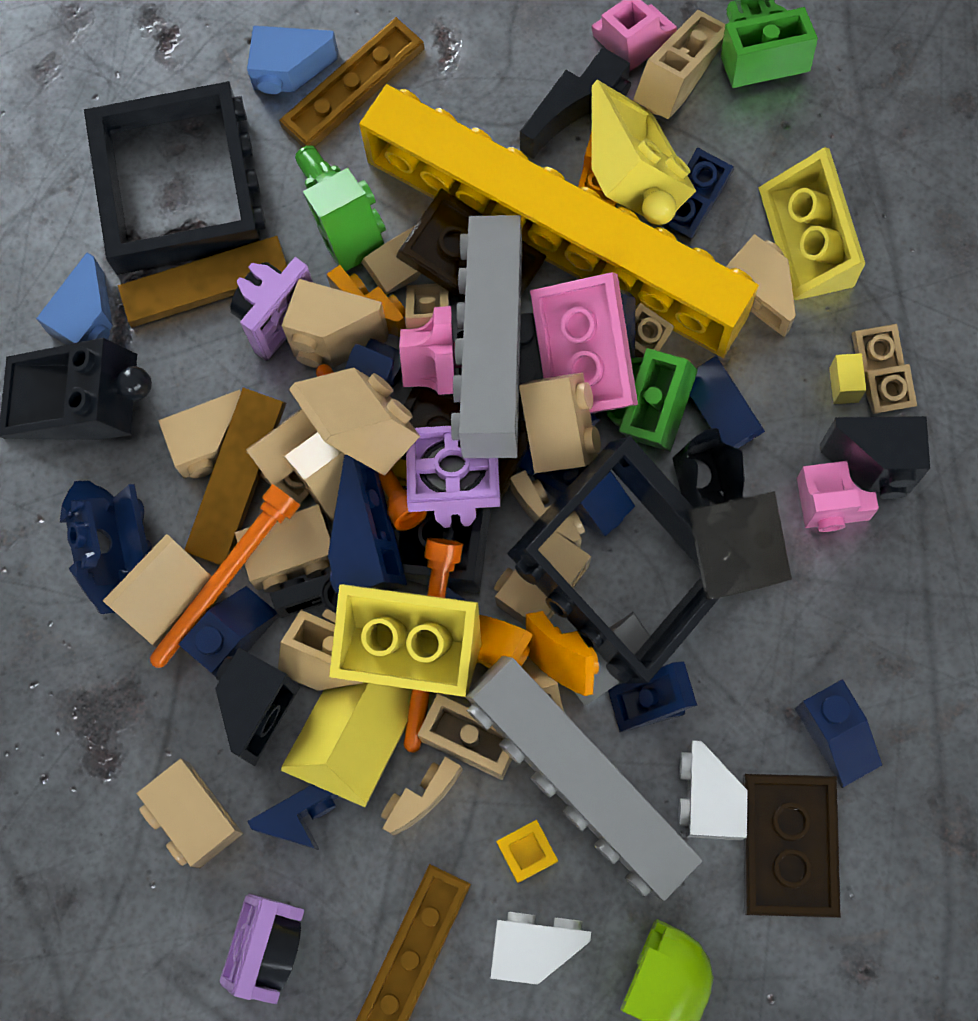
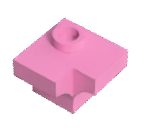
M622 0L602 14V18L592 25L593 37L607 50L629 62L630 71L650 58L677 31V26L652 4L647 5L642 0Z
M451 306L434 307L432 318L427 324L419 328L400 330L399 348L403 387L421 386L434 389L438 395L453 394L455 368H462V365H456Z
M847 461L803 466L796 478L805 528L818 527L819 532L837 531L845 528V523L869 521L879 510L876 492L864 491L854 484L850 477Z

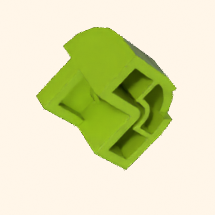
M654 920L637 960L638 968L620 1010L642 1021H700L709 1001L714 979L710 959L701 944L690 935L663 921Z

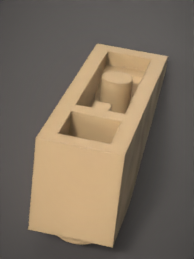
M697 10L647 60L633 101L644 106L650 113L669 119L686 101L722 47L725 24Z

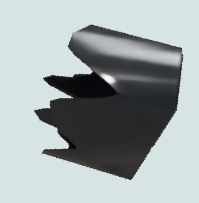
M706 429L691 439L672 458L680 492L704 520L706 519L710 509L709 501L714 502L720 508L722 518L708 524L716 533L733 530L753 510L752 503L743 500L745 482L743 452L738 448L723 443L719 429ZM694 459L706 463L711 471V480L703 488H697L698 464Z

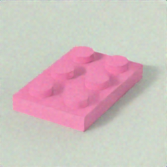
M611 272L530 290L543 378L583 372L584 380L590 384L593 393V407L590 409V414L638 405L618 274Z

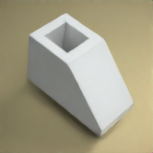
M692 741L688 746V752L680 753L679 776L680 780H687V798L679 799V826H686L687 838L743 840L747 838V789L702 741Z
M508 912L507 921L497 920L490 979L538 985L591 941V932L582 931V921L554 918V926L550 927L535 925L536 915Z

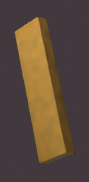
M395 17L279 119L281 127L302 147L308 145L315 147L425 49L424 42Z
M278 236L118 285L128 323L133 328L231 297L238 287L236 281L239 277L245 278L250 272L249 266L251 263L261 264L269 262L283 272L287 264Z
M244 387L242 388L184 550L187 553L221 565L233 550L237 542L235 532L240 531L262 473L246 449L279 426L287 403Z
M429 864L356 1021H409L472 884Z

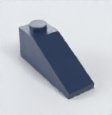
M347 454L344 455L328 552L331 567V585L337 596L340 584L390 591L407 585L392 523L387 515L388 507L379 473Z

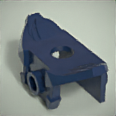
M90 480L74 481L62 503L60 523H66L67 538L74 561L69 570L100 614L115 613L103 600L152 550V545L146 539L143 527L144 506L142 501L137 498L135 484H128L114 497L106 489L95 485ZM97 531L103 533L109 540V550L106 553L101 554Z

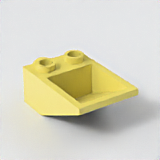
M596 80L592 85L591 169L607 198L638 213L653 225L662 226L673 219L676 211L696 192L688 177L690 169L681 158L676 156L652 113L601 81Z

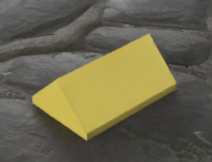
M824 147L758 187L775 244L789 260L794 300L853 288L866 264L830 149Z
M340 584L329 677L466 697L482 645L478 602Z
M363 682L362 684L323 690L286 757L281 771L366 807L406 728L412 689Z

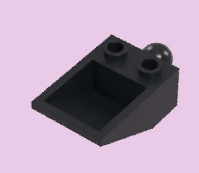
M105 338L6 356L0 413V437L3 439L102 440L131 435L133 403L145 398L149 394L152 387L150 375L143 368L137 367L138 354Z

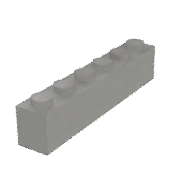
M521 215L469 216L468 234L460 235L461 260H467V267L459 268L458 272L459 294H465V302L457 303V328L464 329L463 338L455 339L456 365H462V375H454L453 398L454 402H460V413H452L451 435L452 440H460L462 458H517L523 245Z
M502 656L469 688L465 698L472 705L467 709V712L485 730H488L491 726L496 729L504 738L499 743L500 747L517 764L525 760L536 772L531 777L532 781L548 797L551 798L556 793L566 803L567 807L562 811L564 815L579 830L583 831L588 827L599 838L594 843V846L613 865L619 860L630 871L625 879L643 897L651 893L665 901L703 861L514 658Z

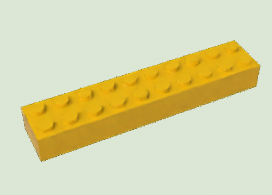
M386 84L360 121V130L369 164L432 199L435 198L442 188L484 216L521 215L522 240L547 256L545 261L578 279L611 272L618 274L620 289L630 292L636 298V305L642 303L675 326L672 331L721 358L725 357L748 319L759 285L753 282L746 272L737 268L729 269L716 262L707 251L696 247L692 249L677 241L670 231L661 227L653 228L645 224L631 210L625 207L616 208L608 204L594 190L588 187L579 188L566 181L557 170L550 167L542 168L529 161L527 156L520 150L513 147L505 148L495 143L483 130L479 128L470 129L458 123L449 112L441 108L434 110L421 103L419 98L409 90L400 89L399 91Z

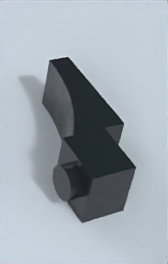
M602 47L580 77L565 70L520 130V151L534 159L541 149L560 131L578 119L591 114L592 85L596 80L626 96L631 87V82L628 81L630 63Z

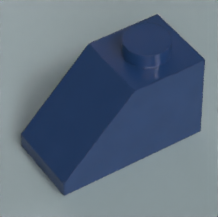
M587 466L535 473L533 477L535 480L538 479L543 488L557 500ZM609 471L575 508V511L583 525L606 537L614 528L620 525L623 518L635 505L614 474Z
M245 586L208 610L178 645L216 677L218 669L225 658L229 655L234 657L238 648L248 652L279 617V614L250 588Z
M843 679L802 701L795 708L834 776H837V781L841 788L882 766L868 720Z

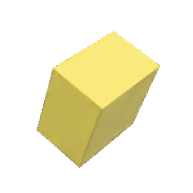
M862 353L836 355L829 367L833 404L859 403L866 392Z

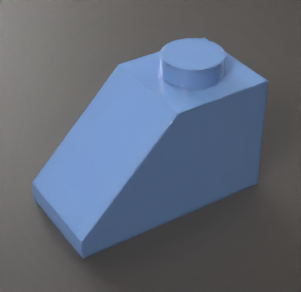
M253 26L247 65L253 89L260 90L266 94L295 92L338 59V48L334 31Z
M88 252L36 318L49 335L65 345L99 338L108 340L110 330L113 327L105 273L95 257Z

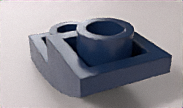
M698 147L687 165L690 169L688 177L696 192L676 211L673 219L664 224L691 239L702 225L734 171V166Z
M717 355L696 368L698 371L690 396L710 428L719 429L723 443L740 448L765 432Z

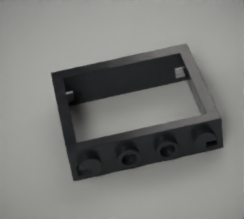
M229 81L84 109L105 255L116 275L206 258L261 241L260 230L266 229V221L262 206H255L253 194L260 193L255 168L248 169L247 157L253 156V149L249 133H242L240 121L247 120L242 96H234ZM222 112L241 220L128 242L111 133Z
M631 436L609 442L507 553L516 563L515 569L525 581L536 585L547 597L545 601L548 607L558 616L567 618L577 629V632L587 646L593 647L607 662L606 668L615 679L625 684L649 683L746 568ZM611 469L704 573L635 655L538 550Z

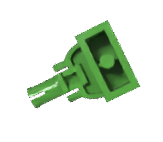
M734 0L728 4L726 14L729 22L725 24L721 60L732 88L811 71L818 37L805 7L786 10L784 7L776 4L775 0Z
M314 146L302 147L296 153L295 159L307 178L305 180L307 189L303 191V194L327 250L337 265H341L347 271L361 264L364 257L384 244L381 233L386 231L385 225L375 208L371 209L370 206L376 203L375 197L364 179L358 182L349 168L341 171L338 166H330L324 161Z
M646 348L644 357L631 358L638 405L603 412H606L609 419L620 428L619 432L626 437L631 436L636 442L671 452L698 370L688 359Z

